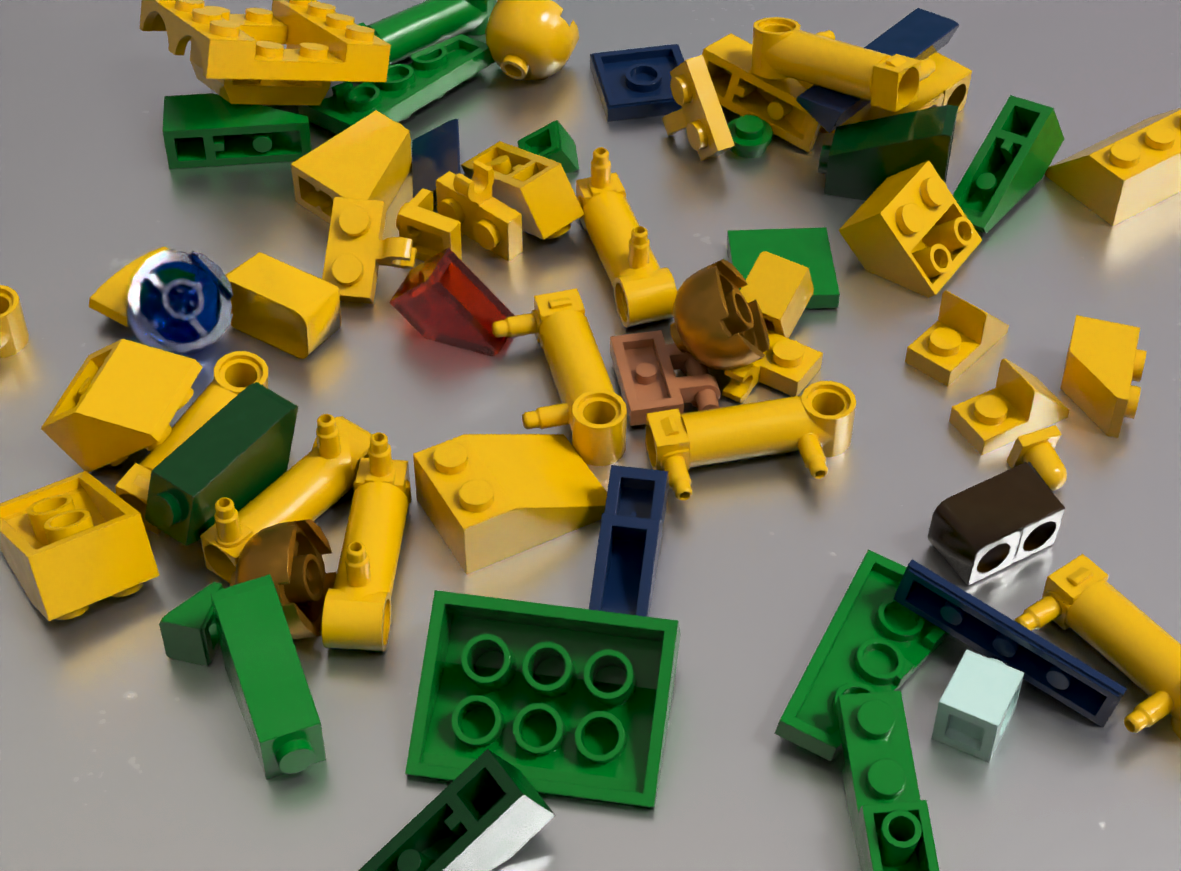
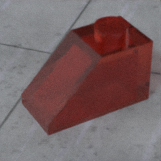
M449 247L411 269L389 302L424 338L492 357L501 351L508 339V336L497 338L493 335V322L515 316Z

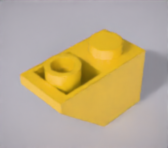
M1076 315L1060 389L1107 436L1118 438L1124 417L1134 419L1140 397L1141 387L1131 385L1132 381L1140 382L1147 351L1137 349L1140 327Z

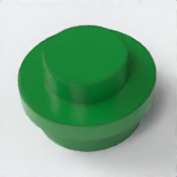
M744 115L727 124L735 145L730 150L737 156L743 158L758 157L766 151L767 146L772 141L773 131L771 126L757 116Z

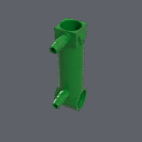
M426 0L372 24L365 25L362 22L357 25L374 29L375 36L391 45L389 64L393 65L411 57L413 53L459 34L470 36L484 35L489 17L497 0Z

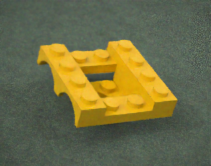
M203 0L141 1L139 29L142 31H167L168 50L174 55H184L190 40V62L197 79L230 104L320 105L330 89L331 81H387L391 45L375 36L374 29L355 24L354 17L335 12L336 7L330 4L320 3L317 0H273L272 11L262 8H246L245 14H230V10L223 7L204 6L205 2ZM282 44H287V48L284 49Z

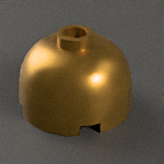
M722 259L697 271L683 282L677 291L673 307L675 323L670 325L671 336L677 348L682 353L689 352L697 362L714 370L729 371L755 362L766 356L763 352L769 350L770 345L761 309L756 300L747 303L739 288L748 284L730 262Z
M311 519L278 523L263 528L251 537L243 547L237 561L236 571L231 575L230 586L270 574L292 639L321 636L322 634L319 631H322L325 596L329 588H334L337 574L336 572H325L322 555L332 553L329 542L320 526Z

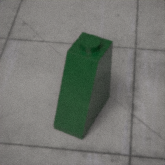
M944 105L837 126L832 145L823 144L819 159L818 173L826 174L824 194L866 201L887 177L928 160L946 184L958 106Z
M258 382L248 385L151 471L145 520L187 546L200 540V536L216 523L214 517L216 512L215 503L220 498H230L234 502L235 509L240 511L287 471L298 406Z

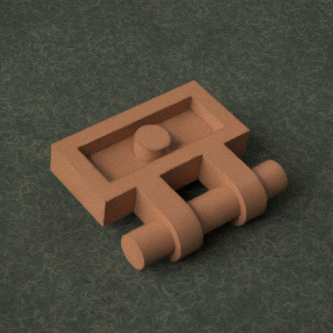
M662 330L610 337V355L622 398L626 403L630 426L646 424V413L679 409L680 414H683L684 403L690 402L698 408V411L720 408L718 400L721 393L716 378L709 375L707 366L697 362L689 352L682 353L675 343L666 344ZM680 369L687 376L676 377L674 370Z

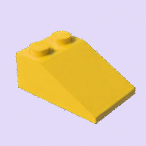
M463 434L413 454L417 501L466 575L599 521L602 518V513L605 512L607 491L564 434Z
M87 471L0 503V551L31 603L48 621L54 619L67 620L80 616L89 609L90 604L109 596L124 597L131 595L143 587V582L160 576L140 512Z

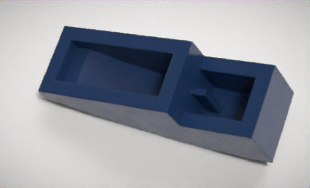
M611 465L605 512L602 513L589 603L590 610L649 617L668 497V471Z

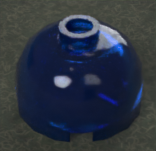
M175 249L163 250L146 259L129 281L124 301L127 324L137 340L144 345L181 356L194 355L216 343L231 324L233 313L231 314L232 285L221 267L204 254L194 251L190 254L182 251L173 252Z

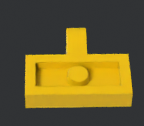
M703 55L685 60L670 71L672 96L682 108L662 117V121L668 136L686 129L688 141L692 148L698 151L702 162L721 155L735 145Z
M477 160L473 163L474 173L471 179L461 173L455 175L450 171L436 180L438 214L460 221L461 233L507 261H511L523 252L522 214L492 197V186L494 183V171L492 168Z
M334 197L322 279L338 287L340 301L374 304L379 265L414 269L417 249L412 247V239L390 237L383 240L387 206L384 201Z
M767 329L770 345L769 350L763 352L766 356L746 366L729 371L725 370L724 375L732 379L722 390V395L742 403L756 384L760 382L792 397L798 396L821 369L823 353Z

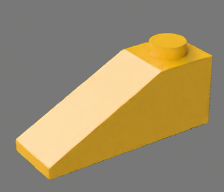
M731 33L703 49L702 55L720 105L740 116H757L771 126L773 134L806 152L812 150L821 125L796 101L797 97L806 91L796 79H767L754 75L751 71L753 45Z
M499 141L461 164L464 173L470 179L474 173L473 163L478 160L492 168L494 171L492 197L521 213L522 230L543 240L563 235L571 228L570 223L584 215L566 173L559 162Z

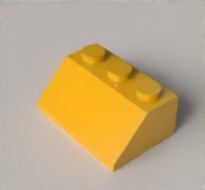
M1181 108L1149 117L1049 166L1045 176L1111 226H1115L1181 192Z

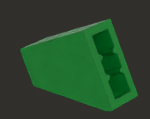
M269 574L210 592L225 670L266 780L285 773H298L307 769L312 764L326 760L321 722L271 575Z

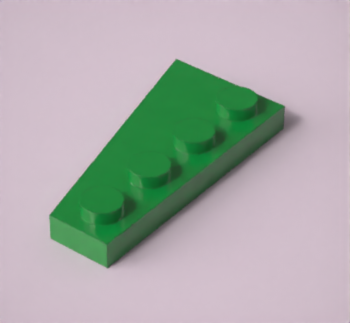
M459 34L411 54L412 63L389 64L386 82H364L353 87L351 82L345 81L331 87L333 96L323 99L320 105H297L300 115L308 116L309 122L336 134L344 131L375 110L395 122L408 119L413 112L431 101L440 99L447 91L463 81L474 78L479 71L495 61L486 43Z
M868 549L779 720L774 734L832 761L843 749L836 710L838 696L897 691L950 635L893 599L907 567Z

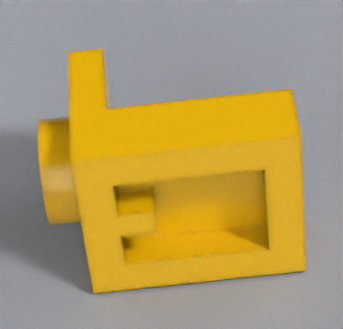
M422 188L398 212L396 228L399 230V237L413 240L412 247L417 249L416 259L452 272L462 261L461 222L435 213L433 192Z

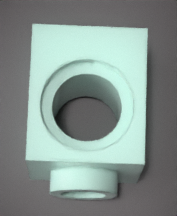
M966 649L939 701L931 739L989 763L1016 709L1024 672L1007 666L1000 660L987 658Z

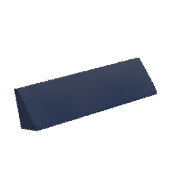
M917 8L864 48L891 56L899 54L917 60H924L948 44L959 24L952 19ZM817 85L811 86L796 99L828 133H831L837 126H840L871 102Z
M913 559L908 564L893 598L896 602L986 657L1000 660L1007 666L1024 672V680L1102 727L1105 726L1127 688Z

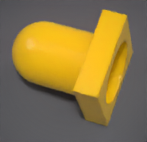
M1053 425L1018 436L1006 460L1010 468H1014L1024 462H1030L1051 491L1060 489L1067 479V470L1055 451V447L1062 435L1057 426Z

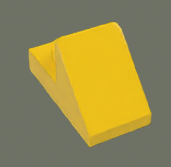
M945 290L942 293L938 321L907 347L905 362L948 387L1008 333L1009 325Z
M1004 358L1000 362L996 387L952 406L949 422L982 456L1016 441L1018 436L1043 429L1068 418L1070 410L1036 376Z

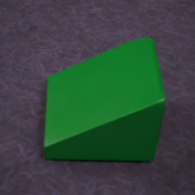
M558 120L517 141L518 148L561 163L565 173H573L579 170L575 142Z
M211 583L168 612L159 623L165 652L169 658L207 667L212 662L219 648L220 640L210 592L223 589L222 583Z

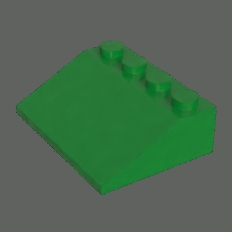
M435 590L405 774L453 782L484 751L489 749L519 769L538 793L655 809L681 636L679 621Z

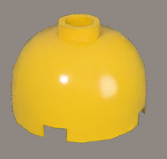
M551 0L497 1L486 26V44L489 47L492 58L507 76L518 80H544L562 70L568 62L580 38L579 31L574 20H572L569 26L560 17L564 9Z

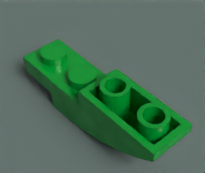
M901 690L839 695L836 702V710L845 759L842 776L861 871H939L927 800L920 799Z

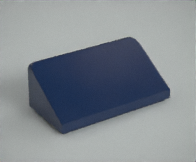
M458 119L450 120L412 140L413 198L424 188L433 192V204L437 206L436 180L449 171L455 175L461 173Z

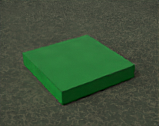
M826 227L727 231L729 262L733 264L745 280L760 253L767 251L809 268L814 292L805 309L838 308L840 293Z

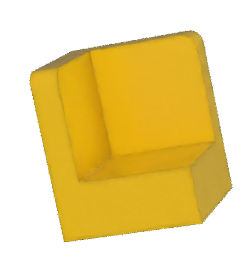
M763 251L745 280L748 285L742 287L740 292L747 303L754 300L757 301L768 330L789 338L814 292L808 267Z

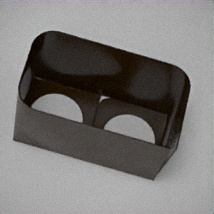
M1024 462L941 502L933 512L928 540L968 586L1053 545L1060 528L1065 507L1030 462Z

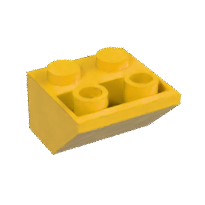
M929 160L887 177L838 230L866 271L928 298L935 296L982 241L973 224L967 218Z
M120 339L88 355L42 425L41 430L88 473L107 464L117 466L131 454L144 448L147 451H151L167 439L172 431L169 423L175 413L193 396L194 390L191 386L203 367L195 359L130 340Z

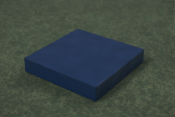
M678 44L590 54V69L607 122L663 116L682 108L674 100L670 88V81L672 79L670 71L684 62Z

